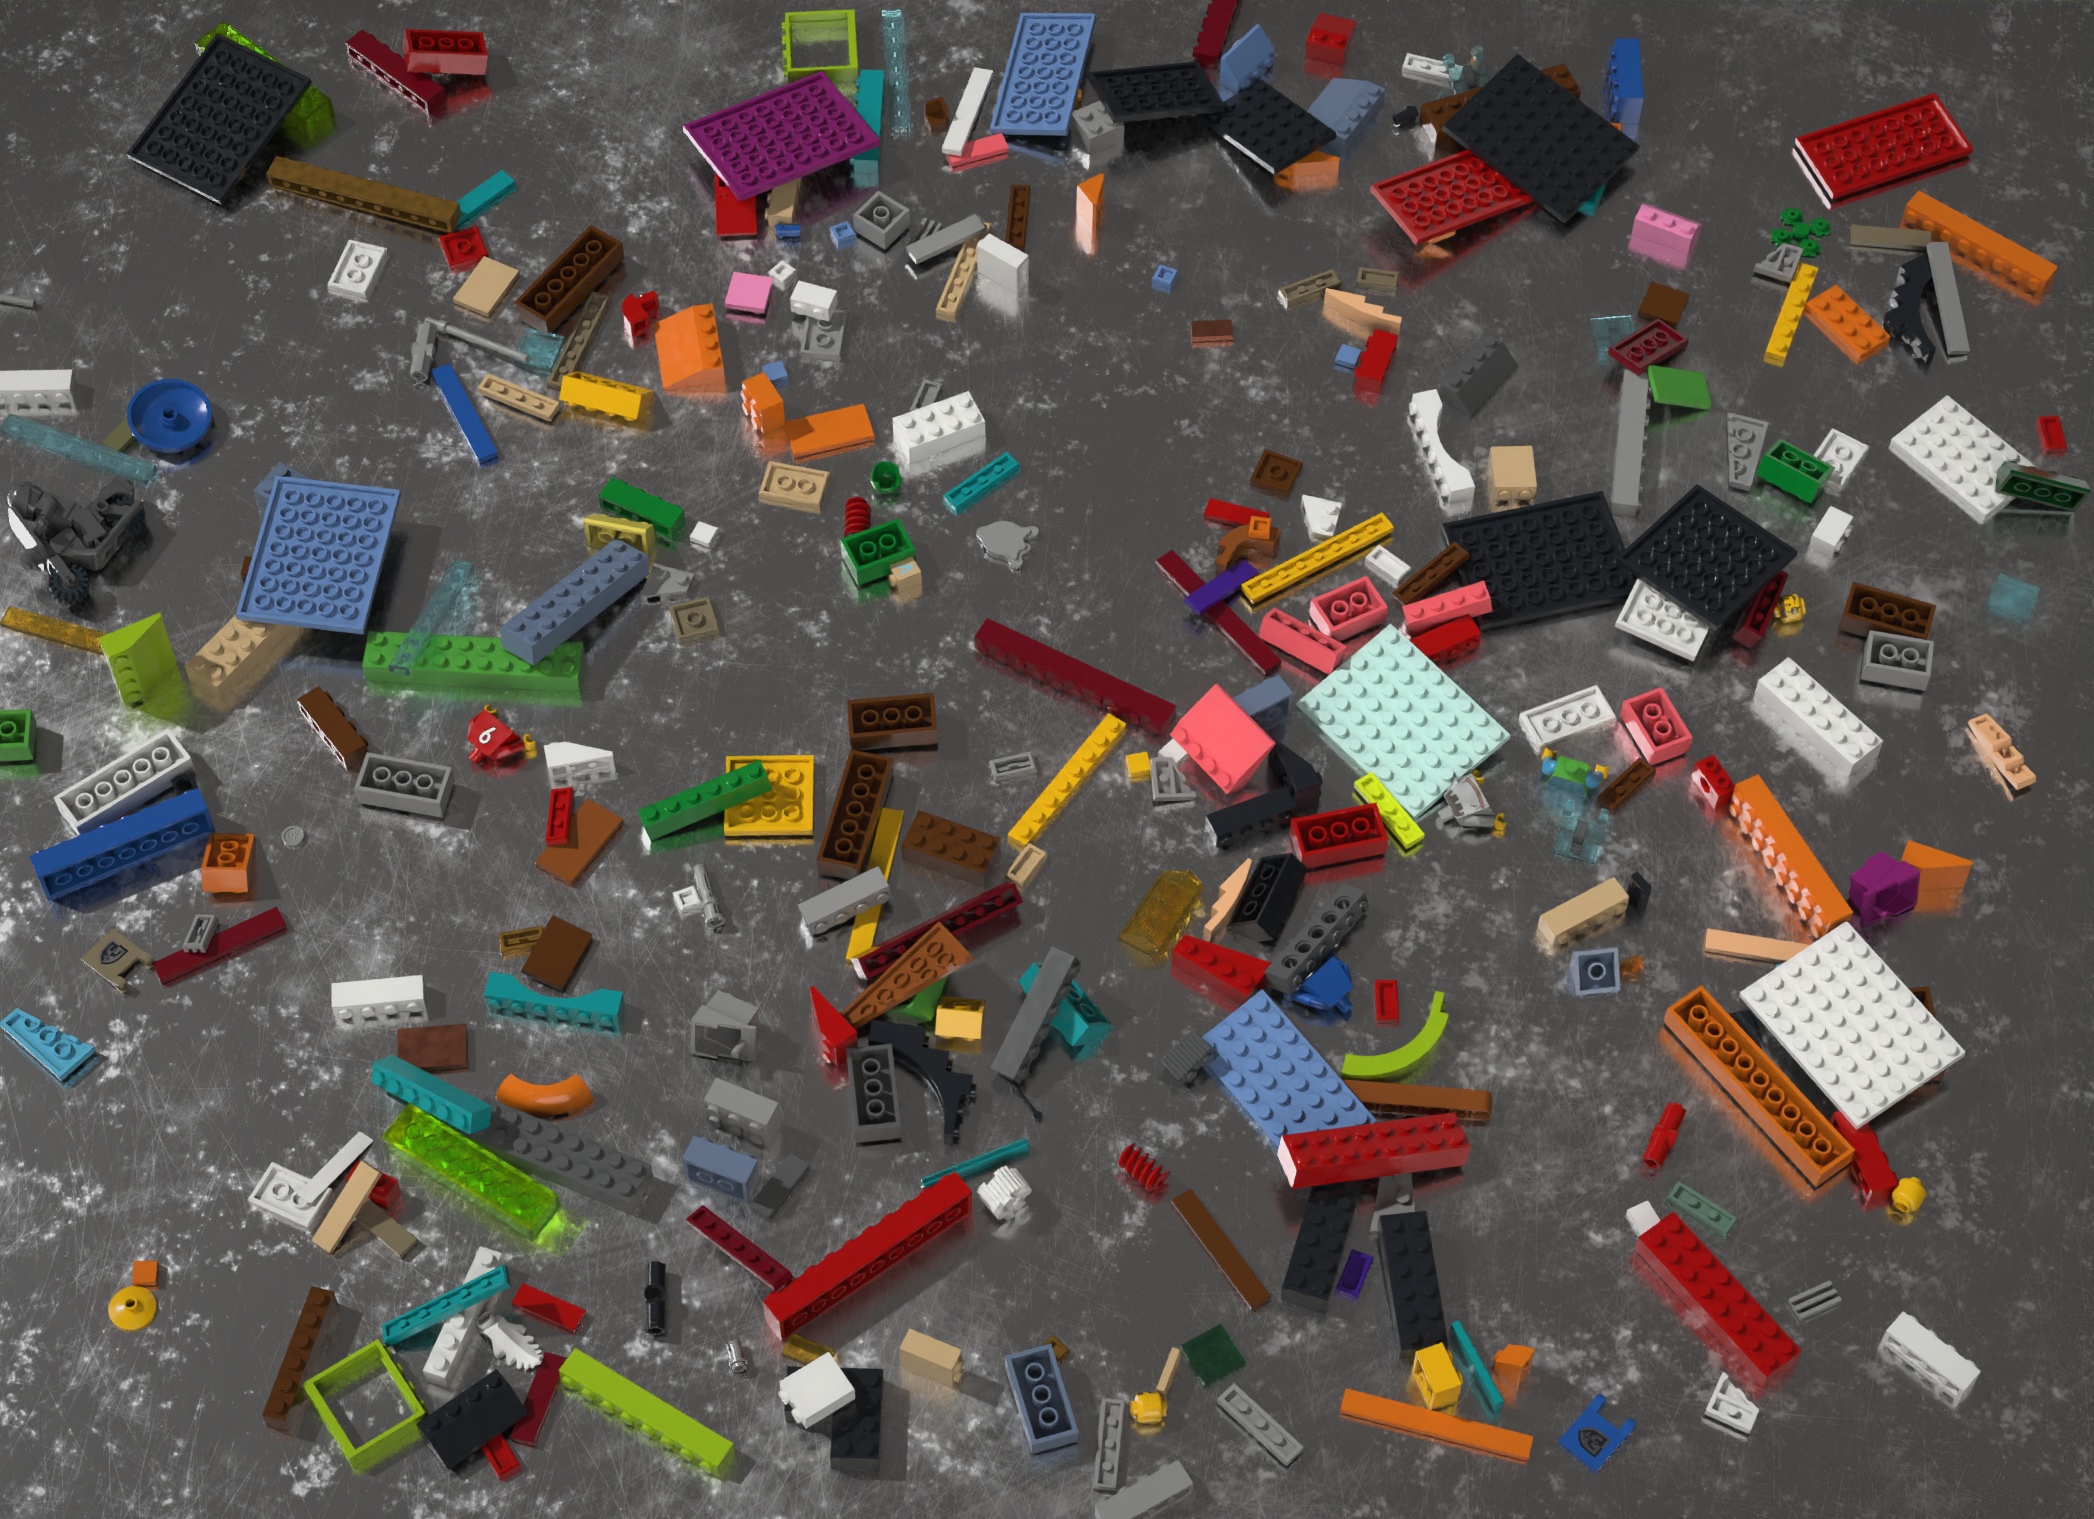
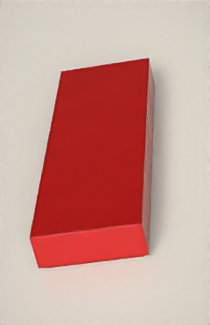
M1209 498L1204 512V519L1236 527L1250 524L1251 516L1270 518V513Z
M573 787L551 790L545 838L547 846L569 843L574 801Z
M522 1283L512 1301L513 1307L576 1333L586 1315L585 1309Z

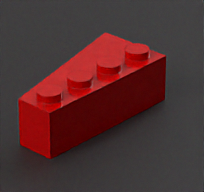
M1184 934L1172 950L1171 962L1240 1005L1246 1003L1263 988L1267 982L1265 970L1272 964L1271 962Z

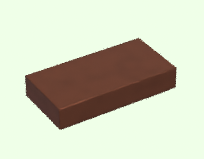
M1232 319L1191 321L1192 342L1233 340Z

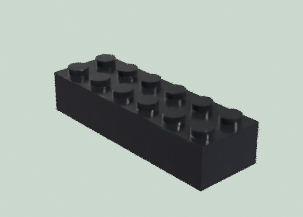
M1364 1179L1312 1187L1282 1286L1280 1300L1323 1312L1327 1311L1362 1192Z
M1418 1211L1380 1215L1377 1227L1398 1359L1415 1358L1416 1351L1439 1343H1443L1447 1350L1449 1345L1427 1212Z

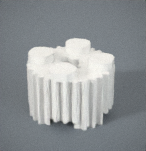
M1006 1165L994 1173L995 1177L988 1185L983 1183L977 1191L980 1199L998 1220L1004 1218L1013 1208L1015 1211L1021 1209L1026 1204L1024 1199L1033 1190L1016 1168L1009 1169Z

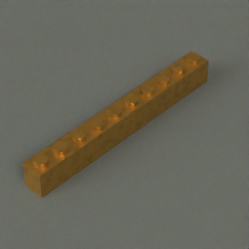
M276 156L266 173L270 187L448 233L454 232L462 215L459 203L453 200L422 194L417 191L383 184L379 181L352 176L344 172L329 170L325 167H318L289 158Z

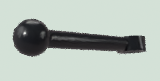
M1013 1083L1011 1090L1017 1092L1031 1110L1034 1120L1041 1121L1042 1113L1036 1111L1020 1090L1019 1084Z

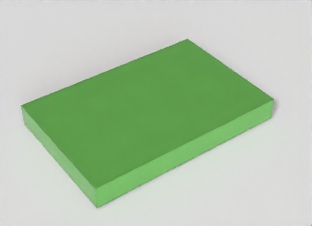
M1653 365L1647 368L1655 402L1706 410L1712 407L1704 373Z

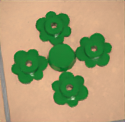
M1786 208L1785 211L1781 212L1780 217L1784 220V223L1787 225L1791 224L1794 227L1792 232L1786 231L1784 228L1779 230L1773 229L1771 231V242L1776 243L1778 247L1783 243L1791 244V239L1794 235L1802 239V242L1798 244L1799 248H1803L1802 256L1815 257L1816 253H1820L1821 246L1817 245L1818 242L1807 237L1810 232L1815 233L1819 237L1829 235L1831 224L1826 222L1824 218L1819 217L1816 220H1811L1810 226H1808L1806 223L1800 222L1803 221L1804 217L1798 208Z

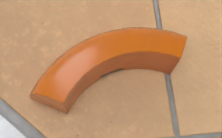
M511 1073L504 1079L496 1093V1100L498 1102L533 1115L536 1118H553L554 1115L567 1112L571 1114L594 1101L588 1086L577 1073L562 1082L550 1085L530 1084L518 1079Z

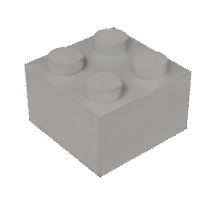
M1101 101L1071 112L1070 128L1089 155L1124 141V124L1113 123Z
M877 191L853 215L854 231L881 248L886 249L910 226V209L882 192Z

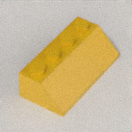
M575 371L563 375L559 400L565 401V404L569 406H577L579 404L585 406L584 409L589 411H597L598 409L604 411L605 415L616 416L618 414L624 416L623 419L636 421V419L643 417L654 390Z

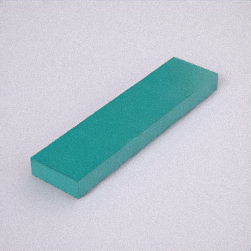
M500 170L459 199L457 203L460 205L462 215L457 226L514 187L515 180L503 170Z
M1005 452L944 494L943 500L957 513L1018 471L1020 464L1008 452Z
M1459 1320L1451 1323L1449 1334L1493 1414L1501 1411L1504 1400Z

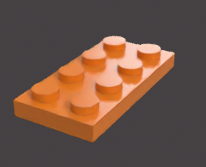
M1837 285L1832 286L1805 304V309L1858 360L1890 341L1891 336Z

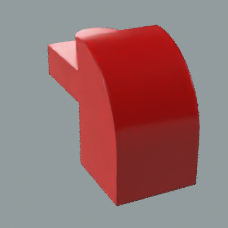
M654 290L642 294L638 298H635L631 293L624 299L622 303L623 322L631 336L650 328L648 313L659 308L658 295Z

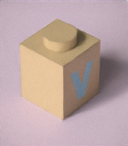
M913 556L889 565L890 574L887 577L892 587L895 586L898 593L922 584L921 571Z

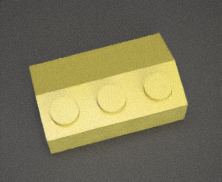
M591 514L584 519L587 546L602 549L617 538L649 557L655 539L654 525L647 522L630 521L625 518H613L603 514Z

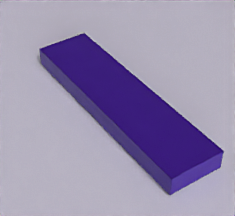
M1243 559L1185 597L1184 603L1196 614L1200 615L1240 589L1241 584L1257 577L1259 571Z

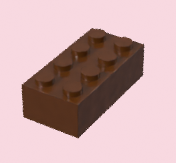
M1853 582L1839 629L1864 637H1868L1869 630L1927 640L1937 605Z
M934 693L847 700L851 750L938 743Z
M918 810L901 845L902 859L984 887L1001 852V838Z

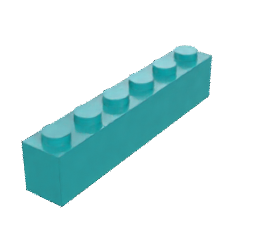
M861 70L860 78L857 77L856 89H859V92L855 93V104H858V107H854V109L881 142L885 73L884 70ZM880 146L850 157V165H854V173L878 174Z
M394 1055L373 1062L371 1083L468 1134L490 1127L491 1105Z

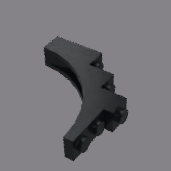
M1928 252L1900 266L1897 279L1901 285L1893 289L1889 301L1894 309L1885 313L1882 324L1884 330L1894 339L1901 336L1903 341L1914 350L1916 356L1921 358L1925 364L1932 361L1936 347L1924 330L1919 312L1921 297L1926 289L1934 283Z
M872 1020L868 1038L869 1046L892 1044L893 1058L904 1062L916 1070L929 1083L943 1111L944 1144L953 1145L954 1138L959 1137L961 1124L957 1123L958 1116H963L964 1105L970 1106L971 1097L975 1098L977 1084H973V1075L952 1072L953 1060H950V1051L929 1048L930 1036H926V1027Z

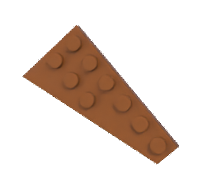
M938 921L840 1014L856 1030L973 961L975 958Z

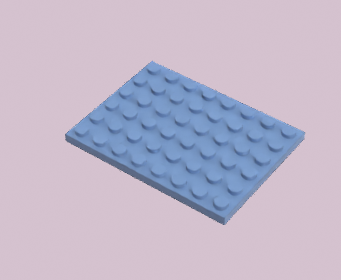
M275 476L237 608V620L364 634L401 497L400 490Z

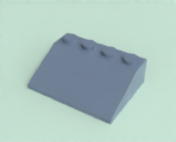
M1333 78L1307 110L1308 113L1336 132V139L1324 146L1345 155L1384 105L1385 89L1370 81Z

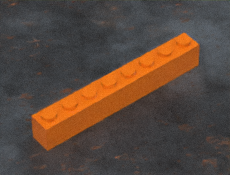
M1918 190L1906 204L1902 218L1925 231H1931V234L2008 275L2012 279L2019 281L2030 289L2042 294L2053 281L2058 268L2057 265Z

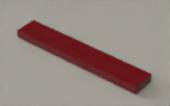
M274 907L213 935L206 952H201L200 949L197 952H193L192 949L189 952H184L182 949L153 962L152 965L161 984H164L287 928L278 908Z
M704 1205L685 1219L687 1225L776 1292L793 1278L791 1271Z

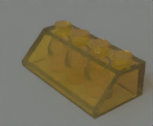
M1190 869L1161 871L1117 939L1146 955L1162 954L1166 951L1172 937L1179 931V927L1184 919L1189 916L1193 905L1200 899L1205 886Z

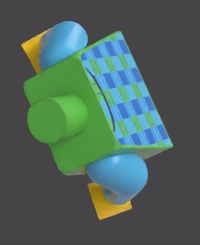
M1547 747L1544 750L1541 758L1543 760L1542 772L1549 776L1548 785L1587 796L1589 788H1597L1603 779H1607L1609 766L1604 767L1596 764L1595 772L1593 773L1590 765L1564 756H1559L1555 761L1558 752L1556 750L1555 752L1550 751Z

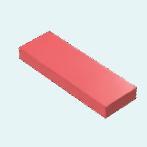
M1000 133L967 142L961 156L947 154L952 167L1006 153L1008 152V145L1003 134Z

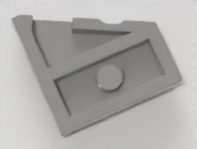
M1783 243L1776 251L1767 255L1763 262L1755 264L1753 272L1791 283L1803 248Z
M654 563L640 594V599L647 601V597L660 596L663 599L671 596H686L695 579L694 574Z

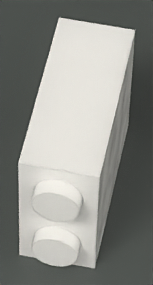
M988 234L978 242L976 247L978 272L1017 294L1029 281V255L991 234Z
M829 1352L779 1381L780 1391L778 1393L785 1405L790 1404L793 1409L791 1413L798 1424L802 1422L806 1429L855 1399V1389Z

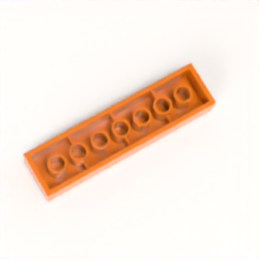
M1759 774L1737 783L1729 810L1732 816L1736 817L1740 822L1743 832L1751 838L1755 850L1759 851L1763 856L1766 866L1769 869L1771 868L1776 875L1778 884L1785 888L1789 900L1795 903L1799 909L1801 918L1808 922L1814 937L1820 939L1844 922L1850 923L1853 911Z

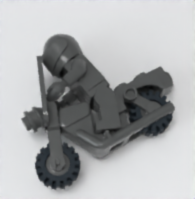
M117 475L106 487L100 490L98 497L94 502L91 501L87 508H81L80 504L50 492H44L31 482L15 484L10 489L7 497L10 506L8 509L10 526L26 548L25 554L19 556L20 565L27 571H36L38 567L42 570L48 569L50 573V594L60 604L62 601H64L65 605H69L71 601L72 605H75L76 600L79 603L82 602V597L86 598L89 591L86 571L83 572V568L95 571L101 570L128 537H133V533L138 535L139 530L142 531L145 525L144 503L139 499L134 502L133 484L129 480L122 479ZM26 522H35L33 531Z

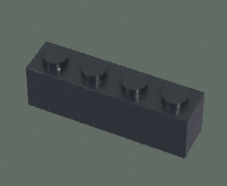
M1287 786L1207 814L1205 827L1215 847L1226 846L1237 839L1248 838L1259 831H1267L1278 824L1291 822V819L1296 818L1297 805Z

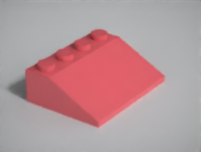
M1215 684L1180 719L1170 734L1227 794L1241 791L1276 744L1219 684Z

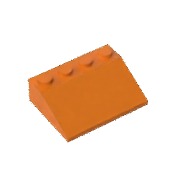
M713 303L691 306L653 324L664 391L725 382Z

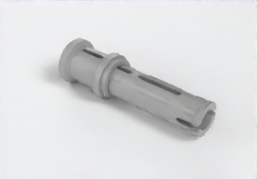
M698 864L693 867V872L702 898L701 909L706 915V926L716 928L723 925L726 919L720 911V900L714 895L707 866L705 864Z

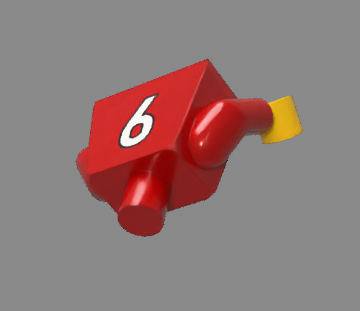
M487 704L482 712L470 720L467 740L475 748L468 758L477 765L485 755L497 761L524 749L528 751L533 750L536 746V741L529 742L531 740L530 734H525L523 741L520 740L521 737L497 719L498 709L496 708L492 711L491 705Z

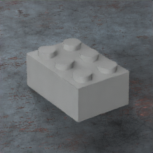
M1869 630L1864 649L1861 680L1926 691L1931 676L1934 641Z
M717 1077L704 1098L706 1119L712 1126L726 1128L732 1134L748 1137L756 1144L769 1146L781 1124L778 1102Z

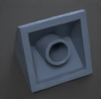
M1617 946L1572 951L1569 969L1575 995L1620 991Z

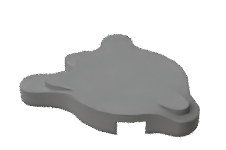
M1009 521L994 522L988 526L980 527L976 532L977 539L982 542L986 552L992 557L1007 561L1014 570L1022 568V557L1031 552V546L1025 542L1035 539L1039 535V530L1035 526L1021 527Z

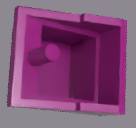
M1881 851L1874 856H1870L1864 866L1859 870L1856 869L1850 876L1849 905L1861 913L1860 926L1864 928L1881 919H1887L1891 914L1896 916L1914 907L1918 899L1921 871L1903 860L1900 863Z

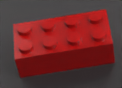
M405 29L402 49L407 72L486 74L488 53L483 32Z
M1377 803L1291 819L1289 833L1296 856L1307 868L1384 854L1387 851L1388 837Z

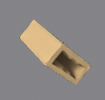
M1532 446L1491 447L1489 467L1493 500L1535 499L1537 481Z
M909 1328L899 1348L900 1368L953 1389L956 1382L960 1383L965 1369H962L964 1365L962 1350Z

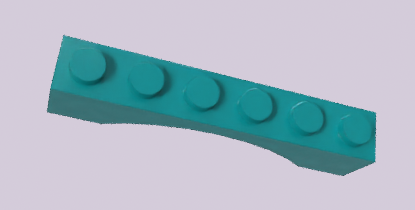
M490 972L484 992L486 1006L492 1009H510L516 1013L529 1012L537 1016L549 1015L562 1020L575 1019L582 1023L595 1022L603 1026H619L625 1004L624 995L621 991L600 988L579 997L554 998L529 990L519 983L513 975Z

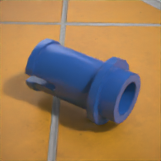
M780 223V225H776V237H780V239L782 237H800V224L782 225Z

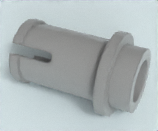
M729 1341L726 1344L730 1358L729 1367L734 1372L744 1371L747 1368L748 1360L744 1358L741 1341Z

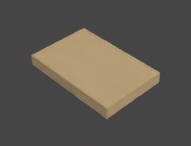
M484 256L454 296L453 302L489 318L519 277V270Z
M769 461L759 491V498L820 510L830 478V472Z

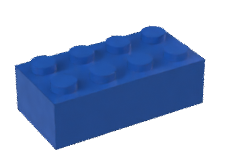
M1615 38L1614 46L1610 47L1611 59H1608L1607 70L1611 71V74H1609V86H1612L1610 101H1613L1611 116H1615V123L1639 124L1644 100L1639 38Z

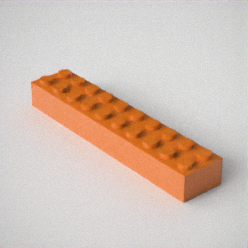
M1702 985L1667 1008L1663 1022L1815 1187L1851 1163L1855 1149Z

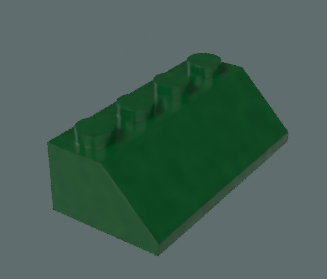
M2004 461L1998 468L1995 492L2073 512L2091 494V489L2084 480L2073 476L2060 475L2054 471L2040 470L2034 466L2020 465L2014 461Z

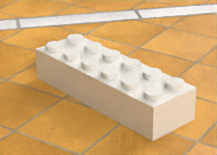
M1789 657L1758 680L1755 695L1847 778H1850L1879 755L1883 740Z
M166 729L56 795L54 799L60 813L76 834L80 835L81 833L95 830L104 824L114 822L115 819L173 786L171 780L183 774L191 772L193 774L196 771L189 754L170 730Z

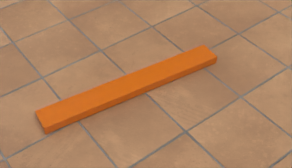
M1347 1388L1345 1389L1340 1409L1342 1414L1524 1461L1529 1459L1534 1437Z

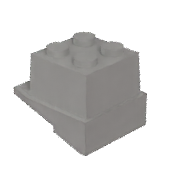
M718 990L706 1006L701 1005L691 1019V1053L716 1059L718 1056L754 1062L756 1060L759 1008L750 1002H744L734 997L730 993Z

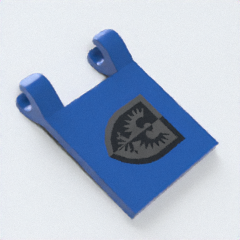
M1600 1393L1558 1440L1561 1445L1594 1472L1600 1469L1636 1427V1421L1628 1418L1620 1430H1618L1597 1412L1605 1405L1606 1397Z

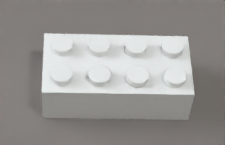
M969 391L892 418L893 434L909 464L986 436L985 420Z

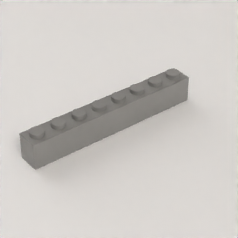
M1624 370L1610 507L1612 515L1635 518L1636 511L1641 510L1642 498L1638 496L1643 491L1644 481L1640 480V476H1644L1645 464H1641V462L1646 457V447H1643V443L1647 442L1648 431L1644 430V427H1648L1649 414H1646V410L1650 409L1651 398H1647V394H1651L1652 389L1648 373L1646 372L1638 376L1630 370Z

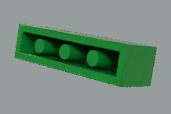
M611 477L598 495L600 508L630 521L654 525V532L673 540L685 523L684 509L680 506L670 504L658 496H652L640 488H634L623 480Z

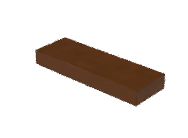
M1639 757L1597 797L1596 801L1614 814L1656 774V769Z

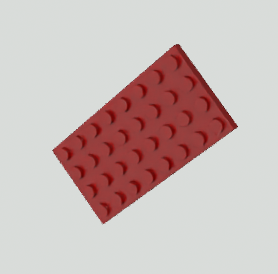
M1936 93L1796 137L1795 144L1832 199L1970 155L1974 149Z
M1469 150L1372 184L1370 188L1373 195L1415 245L1534 201Z

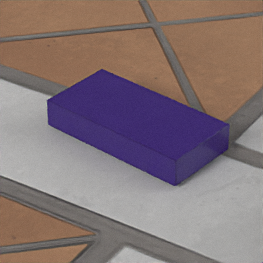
M1352 1249L1335 1292L1358 1300L1374 1257Z

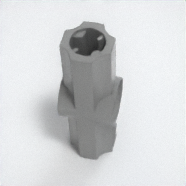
M423 322V324L419 325L416 342H413L410 378L416 382H424L428 379L431 362L435 360L437 327L430 322Z

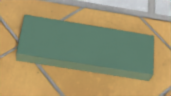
M1681 1181L1677 1182L1665 1200L1724 1239L1738 1221L1737 1217Z

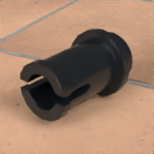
M1408 105L1405 110L1393 115L1392 118L1395 125L1399 127L1410 120H1416L1419 112L1414 105Z

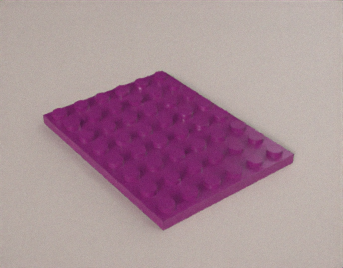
M823 71L683 125L685 134L739 202L880 146V139Z

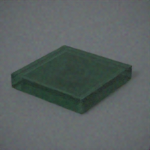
M1222 1324L1180 1345L1181 1351L1204 1387L1245 1366L1246 1363Z

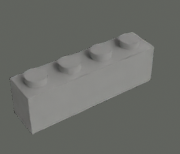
M879 866L798 904V907L812 936L825 932L837 924L846 922L855 915L865 913L868 909L878 904L887 902L893 898V895Z
M1179 1460L1173 1463L1167 1462L1154 1474H1145L1136 1484L1132 1486L1126 1485L1117 1492L1118 1494L1099 1500L1095 1506V1517L1097 1519H1146L1193 1493L1194 1483Z

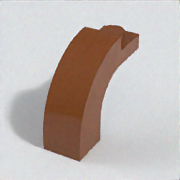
M1250 524L1239 526L1228 532L1218 544V557L1215 565L1218 566L1217 575L1228 570L1234 559L1245 552H1259L1273 557L1280 543L1281 529L1271 526L1269 540L1249 538Z

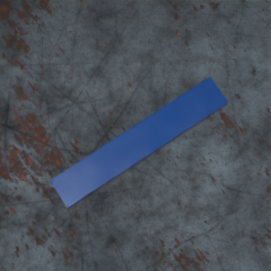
M448 363L432 369L431 374L478 463L480 464L497 457L498 452L451 364Z

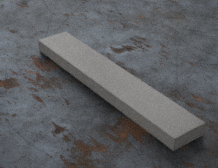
M1929 242L1926 247L1948 355L1968 354L1970 348L1948 242Z

